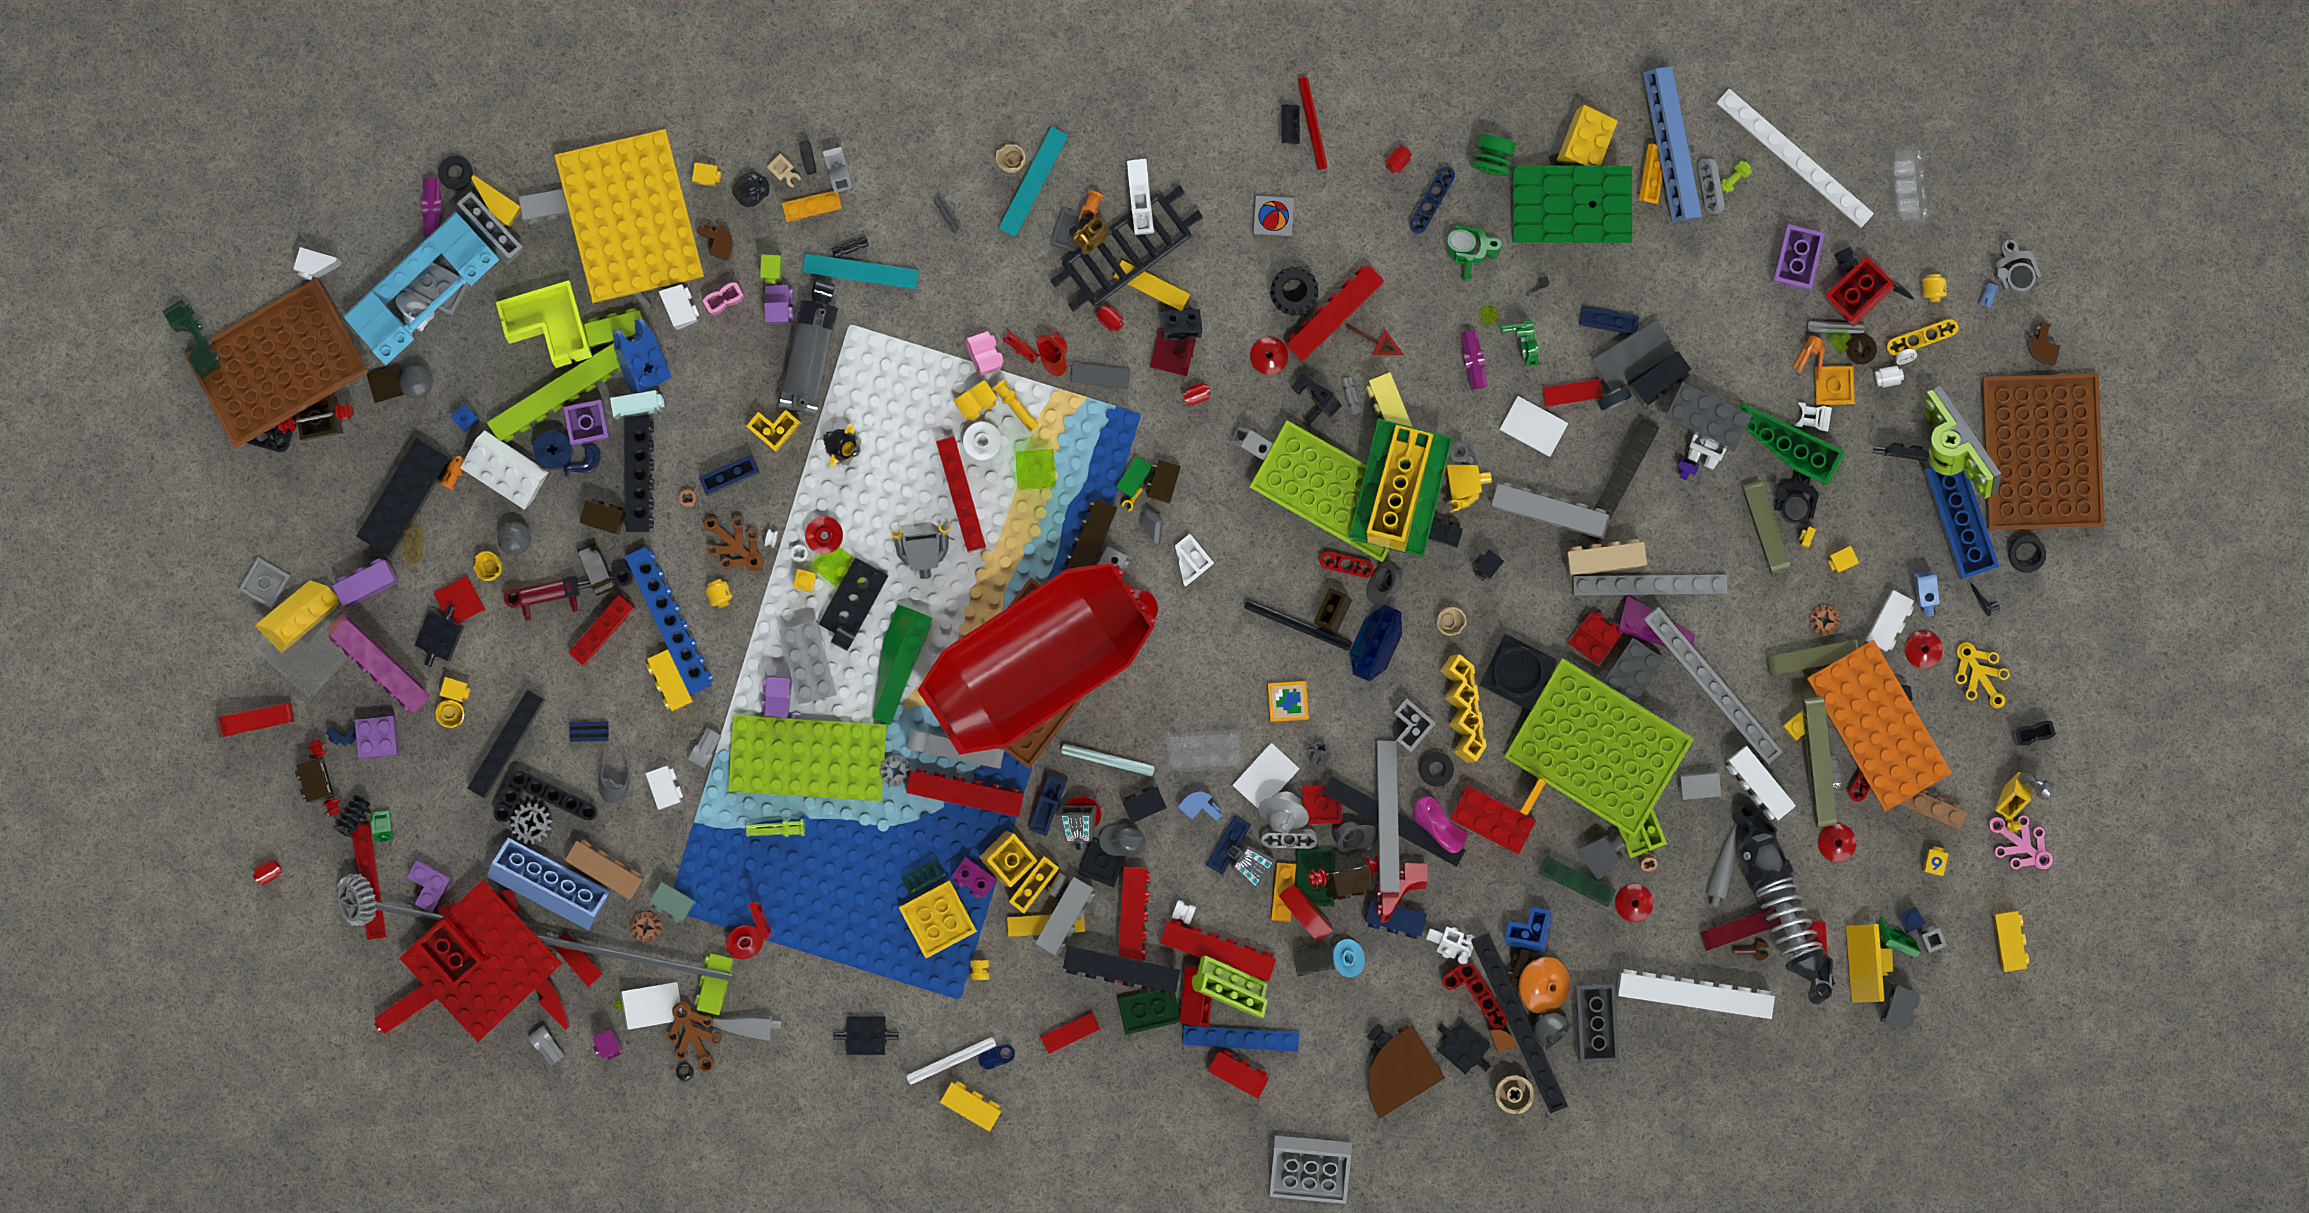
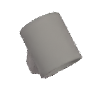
M707 728L698 745L692 750L688 760L705 769L713 756L712 753L720 741L721 735Z
M544 1025L528 1036L532 1045L537 1050H540L551 1066L565 1056L553 1041V1036Z

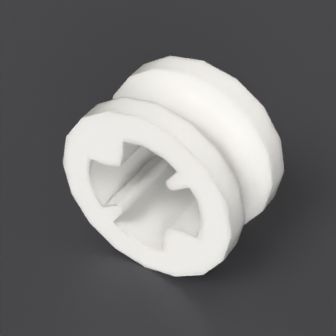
M768 529L764 546L771 545L772 548L775 547L778 531L772 532Z
M796 545L791 550V556L795 561L803 562L808 558V550L803 545ZM796 549H804L805 554L803 555L805 556L803 558L795 557Z

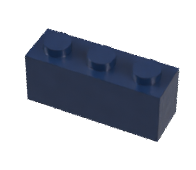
M749 455L698 478L705 494L710 496L761 473L753 455Z
M1370 900L1365 922L1369 923L1368 927L1378 930L1380 926L1386 927L1387 932L1398 934V931L1406 932V937L1417 939V936H1422L1427 914L1396 907L1390 919L1382 923L1380 922V915H1377V904H1380V902Z

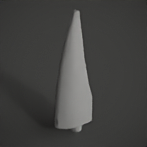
M1736 823L1723 847L1707 896L1713 897L1710 906L1718 908L1720 899L1726 900L1731 880L1738 833V824Z
M763 1015L713 1016L714 1023L711 1026L737 1035L771 1041L772 1028L781 1029L782 1021L773 1020L774 1016ZM705 1018V1023L710 1024L711 1020Z

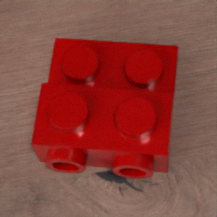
M1595 611L1594 614L1589 612L1567 644L1599 666L1622 634L1617 631L1618 626L1613 623L1608 625L1603 621L1605 617Z

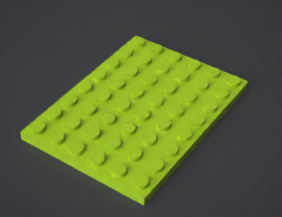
M1563 658L1504 757L1537 778L1544 780L1545 783L1633 837H1637L1695 738Z

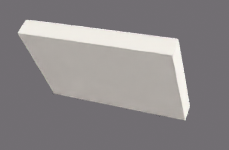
M1517 396L1499 430L1550 457L1568 423Z
M1271 743L1233 786L1255 807L1259 808V804L1264 799L1271 798L1278 793L1299 768Z
M677 982L620 992L626 1030L675 1021L672 1010L675 1004L680 1002Z

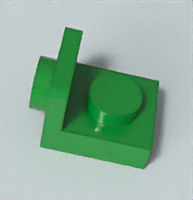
M390 810L370 813L372 835L375 841L387 842L394 839Z

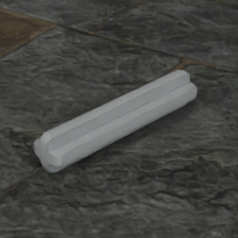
M1810 321L1808 322L1807 329L1809 332L1864 333L1865 326L1863 323H1858L1852 327L1849 323Z

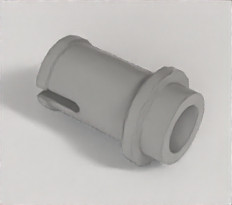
M1058 873L1052 885L1047 888V893L1057 898L1061 895L1060 892L1069 879Z

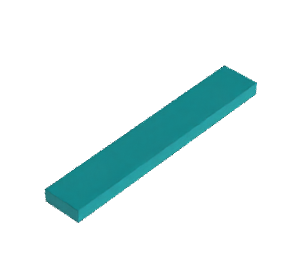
M1053 127L1050 128L999 226L1000 230L1014 237L1017 236L1068 138L1067 134Z
M805 254L802 273L916 290L919 270Z

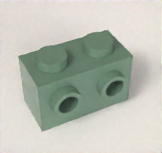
M664 882L660 883L650 900V903L653 904V909L660 913L663 910L670 914L668 917L677 923L679 920L685 921L696 902Z

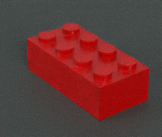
M1468 785L1449 819L1517 855L1520 854L1536 820Z

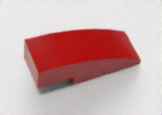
M1294 883L1279 894L1287 908L1317 942H1320L1333 931L1331 923Z
M567 931L559 937V939L575 942ZM553 945L587 987H590L603 975V972L584 951Z
M547 978L536 988L543 996L538 1003L567 1030L570 1025L564 1003L552 982Z

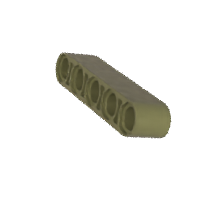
M1761 480L1743 485L1742 490L1771 574L1790 569L1789 560Z
M1857 639L1769 656L1767 660L1770 675L1773 676L1832 664L1860 648V641Z

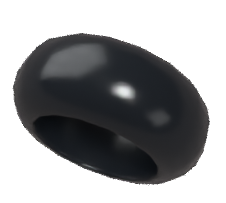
M683 1063L677 1067L676 1075L679 1080L688 1081L693 1077L694 1070L691 1065ZM682 1067H687L690 1070V1075L687 1078H683L679 1074Z

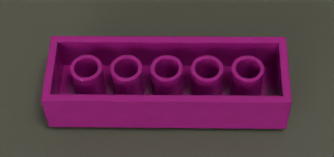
M343 612L327 628L329 640L336 647L341 645L343 653L350 660L355 658L357 666L365 673L369 671L372 680L379 686L383 684L386 693L393 699L397 697L400 706L407 712L411 710L415 713L430 697L427 690Z

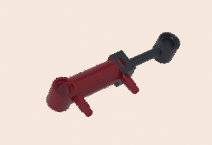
M625 567L616 569L613 575L609 576L611 583L621 587L629 586L634 580L633 573ZM621 572L628 574L626 582L619 581L618 576ZM573 576L561 580L509 589L504 594V602L511 608L522 607L525 621H531L529 605L569 598L572 612H578L576 597L581 596L580 589L592 586L589 580L578 582V578ZM513 593H517L519 596V600L515 604H512L509 600L510 595Z

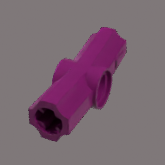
M437 178L423 179V236H430L440 226L442 210L440 179Z

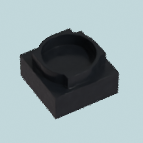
M1504 634L1479 686L1531 711L1557 659Z

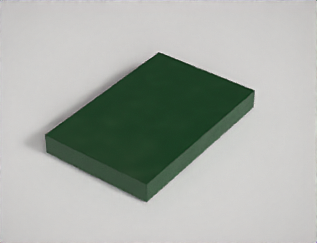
M1297 848L1296 886L1316 906H1334L1333 897L1326 896L1325 887L1321 883L1318 884L1316 889L1313 885L1309 884L1308 874H1310L1312 869L1317 873L1319 868L1328 873L1335 872V849Z
M1153 989V991L1147 990L1117 997L1125 1035L1180 1023L1175 992H1172V995L1160 993L1161 989Z

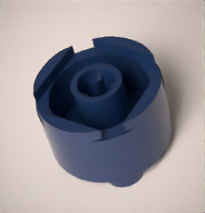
M552 430L546 431L536 438L533 453L537 462L543 467L550 470H560L570 463L574 455V447L570 445V439L566 435ZM552 446L558 448V451H555V455L549 452Z

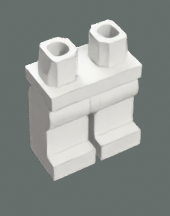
M1693 434L1688 446L1690 450L1687 459L1697 462L1700 454H1704L1707 456V459L1703 466L1713 470L1718 461L1722 460L1726 449Z

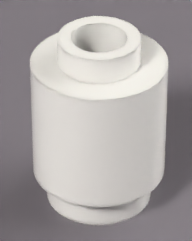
M1898 366L1881 368L1874 373L1877 387L1882 386L1884 388L1900 385L1901 380H1904L1903 371Z

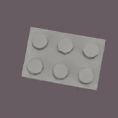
M431 262L402 290L431 304L459 278L457 277L458 275ZM469 283L463 284L438 309L453 316L469 287Z

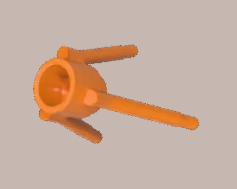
M1809 336L1808 342L1805 343L1804 348L1793 364V368L1795 369L1803 358L1798 372H1801L1809 355H1817L1819 353L1817 380L1819 381L1822 373L1823 354L1826 348L1822 346L1824 341L1819 337Z

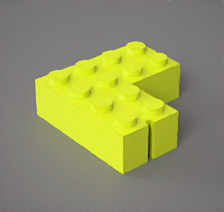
M569 280L496 302L505 338L509 344L544 334L555 368L571 364L572 359L578 362L592 357L575 292Z

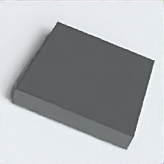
M1062 208L1050 245L1075 252L1080 247L1072 242L1073 235L1093 218L1082 215L1080 222H1078L1079 213Z

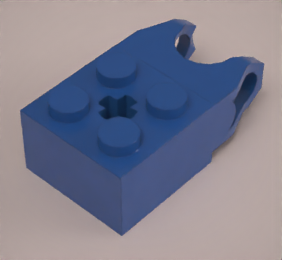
M638 318L635 320L636 333L633 340L628 341L620 330L612 331L614 350L617 355L616 359L631 393H642L672 378L654 333L646 326L643 319Z

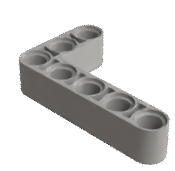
M914 730L910 731L907 745L909 750L1001 769L1004 750L1002 749L959 755L949 738Z

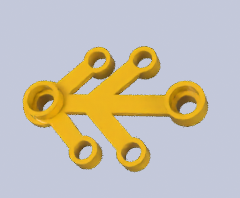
M1968 642L1960 644L1957 648L1960 665L1958 674L1955 675V682L1957 684H1964L1967 681L1965 672L1968 663L1972 668L1969 687L1965 692L1966 699L1972 701L1977 698L1976 688L1979 679L1990 696V705L1996 709L2003 707L2005 697L1996 692L1985 674L2006 680L2009 678L2010 672L2005 668L1995 669L1979 665L1975 659L1988 660L1991 664H1995L1999 661V655L1996 652L1986 653L1977 651L1974 645ZM1965 648L1970 650L1968 656L1963 653ZM1992 654L1996 656V661L1994 662L1990 660ZM2001 671H2006L2007 676L2005 678L2000 676ZM1959 675L1964 676L1963 682L1958 681L1957 678ZM1969 691L1974 692L1973 698L1968 697ZM1996 697L2001 699L2000 704L1994 702Z

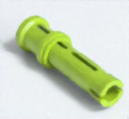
M801 819L800 821L792 822L784 820L782 823L746 824L747 837L763 835L805 836V821Z

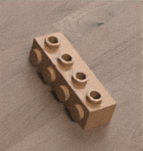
M1922 790L1898 804L1955 830L1961 829L1968 813L1963 811V806L1953 803L1951 806L1945 803L1946 799L1936 795L1935 798L1928 796L1929 792L1926 790Z
M585 840L581 842L576 841L565 861L627 899L632 900L644 881L641 879L642 875L633 869L631 872L624 869L625 864L616 859L614 862L608 859L609 855L599 849L596 852L591 849L593 845Z

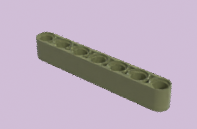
M1823 697L1803 699L1802 710L1814 822L1817 828L1837 824L1825 702Z

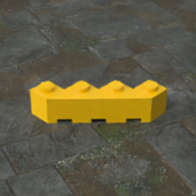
M1460 654L1448 658L1440 672L1454 682L1445 696V699L1458 709L1449 726L1463 736L1453 752L1466 763L1477 762L1487 745L1482 730L1484 726L1482 713L1479 711L1478 705L1479 695L1474 680V665Z

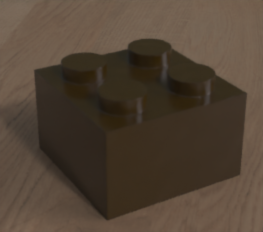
M591 498V502L585 501L579 522L583 525L620 535L626 513L619 506L610 504L607 507L604 506L603 501Z

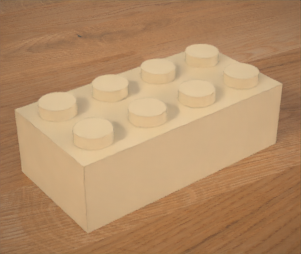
M1639 539L1628 540L1624 545H1620V542H1611L1607 544V547H1601V544L1590 545L1585 550H1582V546L1572 547L1569 549V552L1565 553L1568 576L1638 568L1647 565L1644 542H1639Z

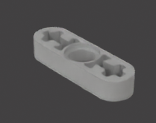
M1702 159L1698 164V171L1705 208L1710 214L1721 213L1724 209V199L1717 163L1714 159ZM1710 181H1712L1714 184L1713 191H1710L1709 189Z
M1267 828L1261 834V842L1267 848L1310 849L1317 844V834L1312 829H1292L1288 833H1282ZM1278 835H1281V841H1278ZM1292 835L1295 839L1287 842L1284 840V837ZM1307 836L1311 837L1310 841H1306Z

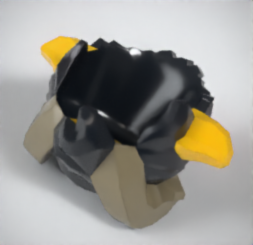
M854 424L848 425L846 430L837 429L824 434L823 441L826 453L831 457L829 461L830 467H833L835 464L850 465L853 458L859 455L862 439L856 435Z

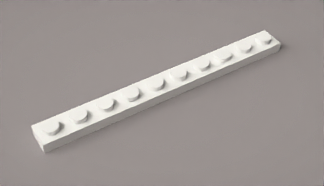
M1728 89L1716 103L1858 227L1862 228L1874 214L1731 89Z

